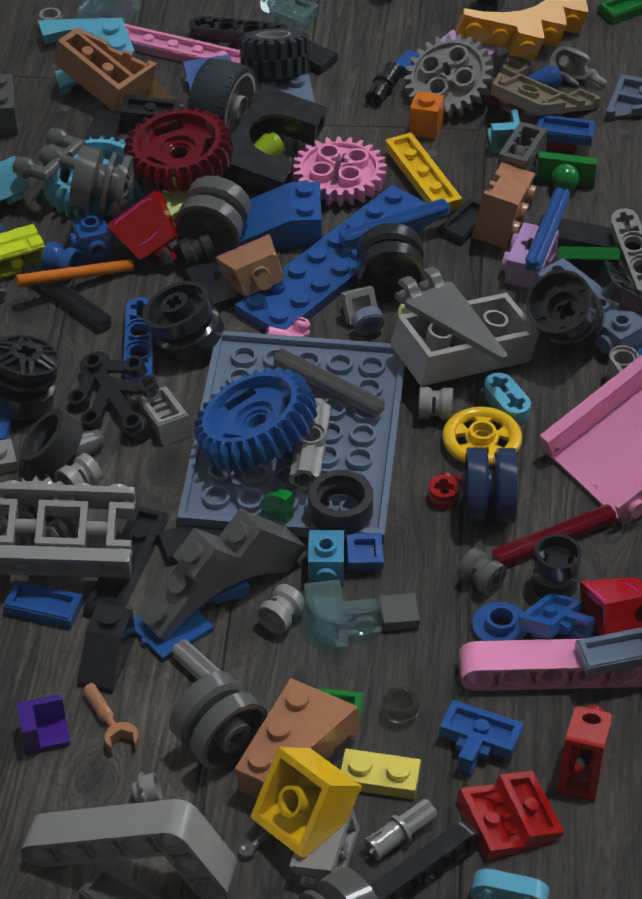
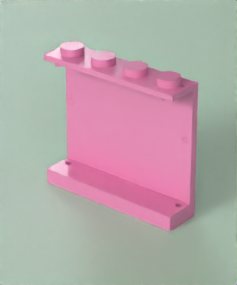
M642 355L540 435L546 454L601 506L605 504L611 505L616 512V520L623 526L632 519H637L642 515Z

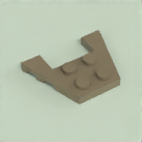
M510 57L503 64L501 72L498 73L493 82L490 95L499 98L501 103L520 107L525 114L530 116L598 109L602 99L581 88L566 94L527 77L530 66Z

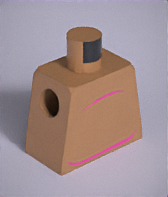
M269 234L216 257L220 270L232 289L243 296H249L261 290H268L274 284L284 280L281 264Z

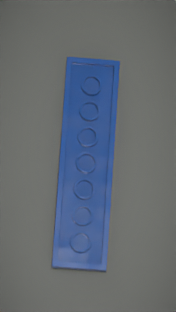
M391 185L282 268L283 281L274 284L268 290H261L246 296L236 303L235 314L267 332L268 326L286 330L294 324V319L297 317H303L307 320L311 319L339 297L342 292H345L358 282L356 245L343 248L339 242V232L426 204V202ZM435 220L411 227V229L420 233Z

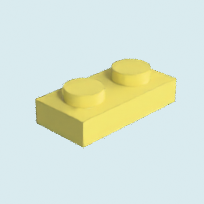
M345 748L341 771L362 785L360 792L415 800L421 759Z

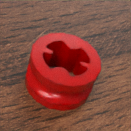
M440 475L430 481L428 499L433 506L440 509H448L458 503L459 483L455 478ZM444 490L447 491V493L443 494L441 493V491Z

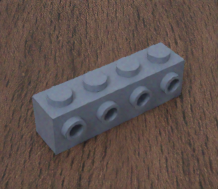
M562 258L535 273V282L546 273L560 269L574 271L587 281L591 289L598 296L605 311V323L602 332L593 342L604 354L609 356L610 351L616 346H629L636 351L642 347V318L632 310L609 299L604 294L601 286L566 259Z

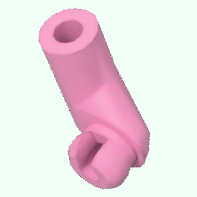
M297 317L294 319V324L286 330L268 326L266 334L308 337L310 322L306 318Z

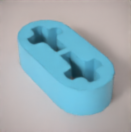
M493 373L487 376L485 379L484 397L493 408L511 416L518 425L527 422L530 418L531 401L517 383L504 373Z
M480 869L476 871L470 890L473 899H548L550 892L549 887L538 879L494 869Z

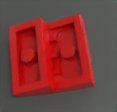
M533 771L499 774L495 784L460 788L456 797L467 822L481 834V841L478 846L485 860L512 856L538 848L561 838L564 834V830Z

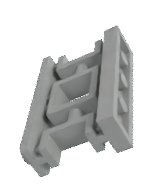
M8 480L4 483L0 482V515H9L6 536H0V574L131 578L132 542L131 540H116L115 538L117 519H135V488L127 487L123 484L92 486L88 483L62 485L49 481L39 484L21 483L15 480ZM19 506L38 507L37 519H18ZM89 509H109L108 522L89 521ZM47 516L80 517L78 538L45 537ZM17 533H35V546H16ZM87 535L107 536L106 548H86Z

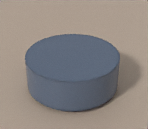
M368 306L358 310L352 316L351 322L358 335L369 336L380 331L384 326L385 320L379 308Z

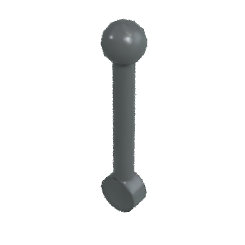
M265 830L253 842L243 843L239 847L240 858L245 861L251 860L255 855L254 850L272 834Z

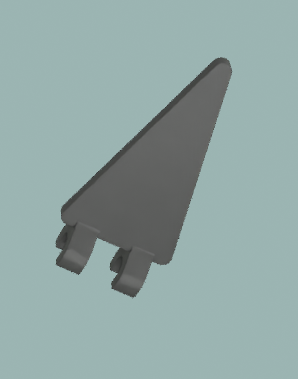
M430 266L423 269L421 274L427 280L420 282L419 285L411 276L399 280L398 284L404 288V290L395 294V298L399 303L405 304V307L495 360L499 362L506 361L507 353L457 287L450 281H443L437 268Z

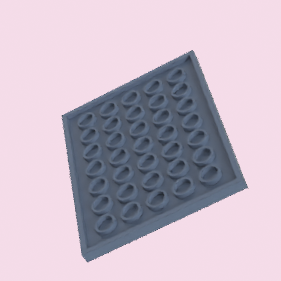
M223 331L222 337L213 347L200 410H204V402L211 401L210 395L218 394L220 386L227 387L230 385L231 379L237 381L242 378L243 374L247 376L252 375L254 370L262 373L266 367H269L273 372L277 368L273 364V357L279 349H285L384 399V411L378 417H374L308 383L314 398H321L326 404L331 405L326 440V457L322 464L321 474L333 470H349L362 475L369 481L373 488V517L366 527L356 533H381L382 544H384L405 364L391 347L390 343ZM194 436L177 515L178 527L191 525L226 528L238 510L243 509L287 527L297 537H309V530H320L313 525L308 515V491L298 490L289 481L295 444L292 446V453L284 452L280 455V460L277 457L270 460L269 466L262 463L258 465L256 470L248 466L244 472H241L238 467L233 472H230L227 467L220 469L217 465H212L202 453ZM279 489H285L293 493L294 517L287 524L259 509L260 501L268 493L277 492ZM346 494L328 496L320 502L326 508L337 511L353 509L361 504L355 497Z

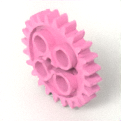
M337 137L336 141L332 142L329 138H326L323 144L316 140L315 147L306 145L305 151H298V157L293 159L294 182H320L321 200L325 199L328 206L333 201H337L338 206H342L343 201H348L350 205H354V199L365 202V195L373 198L374 191H381L382 185L386 183L387 164H385V157H380V150L373 151L372 144L364 147L363 140L352 143V137H349L346 142L342 141L341 137Z

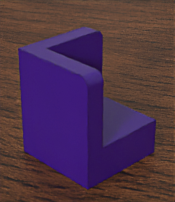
M61 694L17 703L26 755L71 745Z

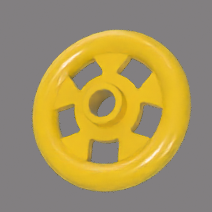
M471 407L459 411L446 422L442 433L443 443L447 451L464 464L466 448H485V450H488L489 467H492L494 452L497 448H503L497 446L499 439L508 441L504 448H516V453L519 451L522 443V433L517 422L505 412L490 407ZM469 421H475L470 425V428L464 425ZM491 422L501 425L502 428L496 430V427ZM465 436L466 444L459 445L456 438Z

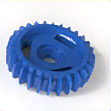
M266 367L262 373L254 370L252 375L247 376L243 374L242 378L237 381L231 379L230 385L227 387L220 386L218 394L210 395L211 401L204 402V410H200L197 413L198 419L194 422V434L202 453L212 465H217L220 469L227 467L230 472H233L237 467L241 472H244L248 466L256 470L259 464L264 463L269 466L270 460L276 457L280 460V455L286 451L292 453V446L294 444L301 445V437L309 436V428L314 427V418L318 415L316 400L305 379L301 378L299 373H293L291 369L283 371L280 367H277L272 372L269 367Z

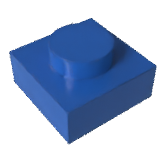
M381 533L346 534L348 571L383 570L384 557Z

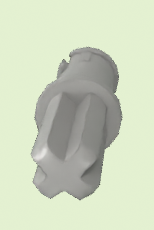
M423 799L399 817L392 815L387 824L363 840L366 850L377 861L403 842L406 844L411 842V835L432 821L437 816V811L429 800Z

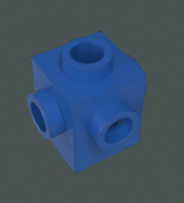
M102 214L72 220L74 233L69 234L72 248L81 250L83 266L113 260L111 243L115 242V234L106 225Z

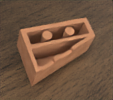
M79 28L57 41L54 64L110 110L118 111L121 109L124 96H139L152 87L157 63L150 60L147 63L132 57V52L126 49L123 52L108 46V41Z
M501 162L494 174V181H490L488 185L489 191L485 190L483 193L471 238L506 249L513 234H518L521 222H518V220L524 221L529 207V204H526V202L532 203L537 188L532 185L535 173Z
M290 678L235 767L239 792L258 799L278 747L311 748L327 760L335 753L334 749L348 736L353 737L361 730L358 706Z

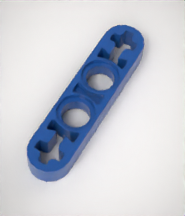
M143 297L134 298L126 305L124 361L134 353L144 352L147 354L141 357L146 366V371L140 378L146 375L154 376V336L151 335L144 318H137L138 312H144V307L150 300ZM136 331L147 332V334L143 336L132 335ZM123 373L124 380H140V378H133Z

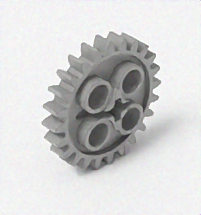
M447 34L446 40L443 42L439 37H436L435 45L426 42L427 49L425 51L417 49L418 58L410 57L412 66L405 68L408 75L404 77L406 83L405 89L411 102L416 91L444 95V112H447L450 119L454 111L463 116V108L465 107L473 111L472 103L475 101L482 104L480 95L490 94L487 86L493 85L492 77L495 76L492 58L489 56L487 48L483 49L480 41L473 43L470 36L463 41L461 34H458L455 40H452L450 34Z

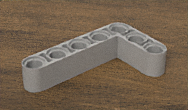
M181 799L41 813L33 818L21 849L22 857L27 862L39 867L164 856L194 893L203 899L227 898L238 861L201 812L193 804Z

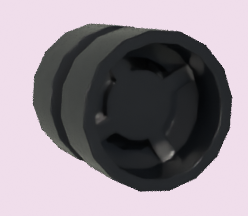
M551 534L544 536L538 541L535 547L532 587L540 597L543 598L550 592L567 597L575 594L578 588V571L580 569L582 553L581 547L573 538L563 534Z

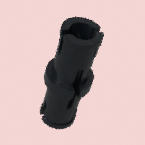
M392 61L387 62L383 71L373 79V85L365 95V100L370 106H373L374 103L375 107L380 106L384 97L394 89L395 85L393 84L402 72L398 63L394 62L392 65Z

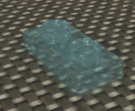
M261 0V10L292 21L295 24L306 26L319 15V4L308 0Z

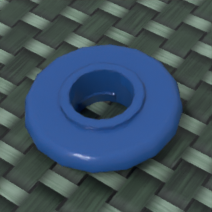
M491 602L475 612L472 620L473 631L481 641L523 640L527 636V632L517 630L518 616L524 611L514 604ZM502 619L506 620L510 624L505 626H499L494 624L492 621Z

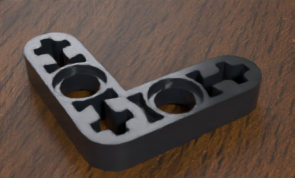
M605 260L597 273L604 294L612 301L642 315V291L634 287L630 274L625 268L615 262Z

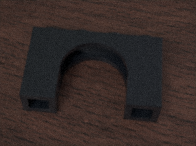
M263 85L257 95H252L248 111L241 113L235 132L231 131L233 161L229 163V169L223 171L222 178L231 180L242 189L258 195L292 182L294 163L264 153L256 148L252 142L265 133L270 134L274 132L314 146L315 141L324 128L327 107Z

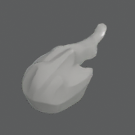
M561 46L552 53L550 66L556 65L558 67L561 78L566 83L579 86L577 80H591L603 88L607 85V81L595 69L587 68L586 63L591 61L587 54L566 46Z

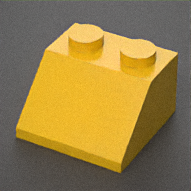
M278 747L250 818L298 856L307 857L348 821L362 785L311 748Z

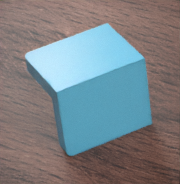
M517 109L511 110L510 123H491V128H488L487 135L491 153H500L520 123Z

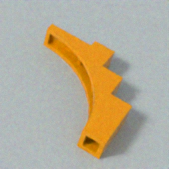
M545 0L535 7L513 12H483L464 8L455 33L456 37L458 34H461L462 39H467L470 36L475 42L480 41L484 44L507 48L511 56L535 61L542 44L558 47L564 31L580 34L589 12L586 0Z

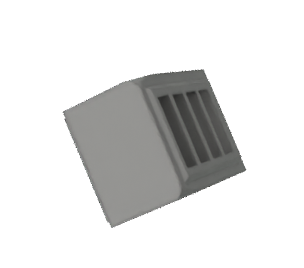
M167 386L161 387L159 392L153 397L146 398L142 394L136 397L153 431L164 446L192 436L189 415Z

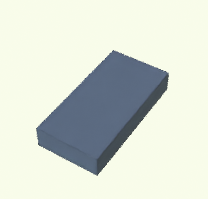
M642 627L576 640L575 650L586 677L642 666Z

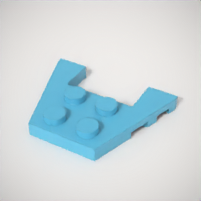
M122 18L38 21L45 44L56 42L74 29L79 28L108 41V46L123 52L126 49L132 52V57L136 58ZM63 70L55 71L61 94L70 93L71 87L78 83Z

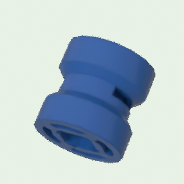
M51 241L42 252L41 268L47 271L81 266L82 252L72 247L65 249L62 244Z

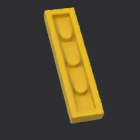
M411 132L385 139L386 151L426 203L445 199L449 203L450 211L459 209L462 206V197Z

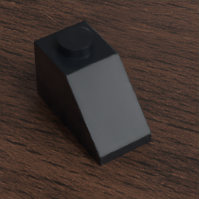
M102 603L97 604L85 633L77 680L78 686L85 687L90 683H94L99 691L114 692L136 638L132 609Z

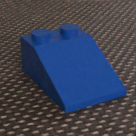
M290 182L250 199L252 205L250 216L243 227L238 244L233 249L268 234L271 236L275 249L310 248L322 239L320 182Z

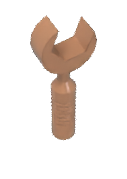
M94 683L86 685L82 690L84 696L101 722L107 723L109 726L105 732V744L108 753L113 756L112 745L120 739L133 741L135 752H137L140 744L137 728L128 722L115 723L113 720L114 713Z

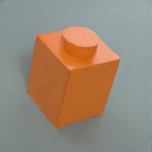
M416 91L410 106L409 133L411 132L416 137L437 140L443 125L444 95Z

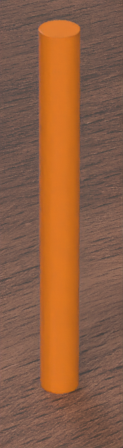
M132 259L25 273L15 275L14 280L16 287L116 274L133 271L134 263Z

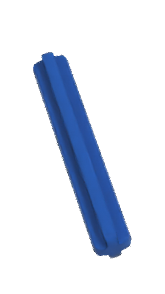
M558 187L553 192L525 259V268L528 271L538 272L541 270L569 202L570 192L568 189L563 190Z
M439 199L339 232V242L343 248L355 246L363 233L371 227L383 223H399L411 228L448 216L450 213L449 203L445 199Z

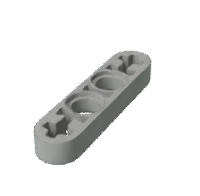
M627 208L619 209L612 214L611 233L617 248L620 249L621 260L624 268L630 274L634 287L642 291V274L634 270L636 266L642 265V225L636 212ZM623 222L629 225V232L625 233L626 229ZM630 242L638 243L641 246V248L638 250H629L625 247V245Z

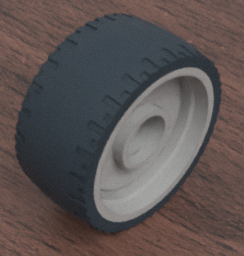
M210 58L203 63L194 78L187 106L191 111L199 107L201 113L209 110L211 115L217 114L220 120L225 121L229 131L235 132L241 113L248 111L252 95H257L256 74L252 68L225 59Z

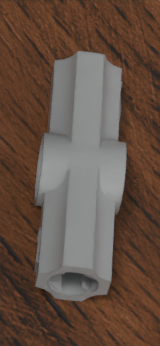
M315 398L318 415L314 418V427L309 428V436L301 437V445L295 444L289 481L298 490L308 491L313 480L321 475L322 464L326 457V440L331 405L326 404L321 398Z

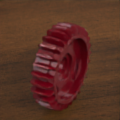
M188 106L184 110H178L175 107V110L170 112L164 109L163 113L159 115L154 112L153 118L148 119L144 117L143 124L136 123L135 130H130L129 137L125 139V146L123 147L124 156L130 155L134 157V181H137L140 187L145 186L147 191L155 188L156 191L161 193L167 191L168 195H171L173 191H179L182 195L183 191L188 190L197 178L203 176L223 177V171H227L229 163L233 161V142L229 127L226 126L224 120L219 119L217 114L211 115L209 110L201 113L199 107L194 111H191ZM178 154H186V156L182 158H173L175 155Z

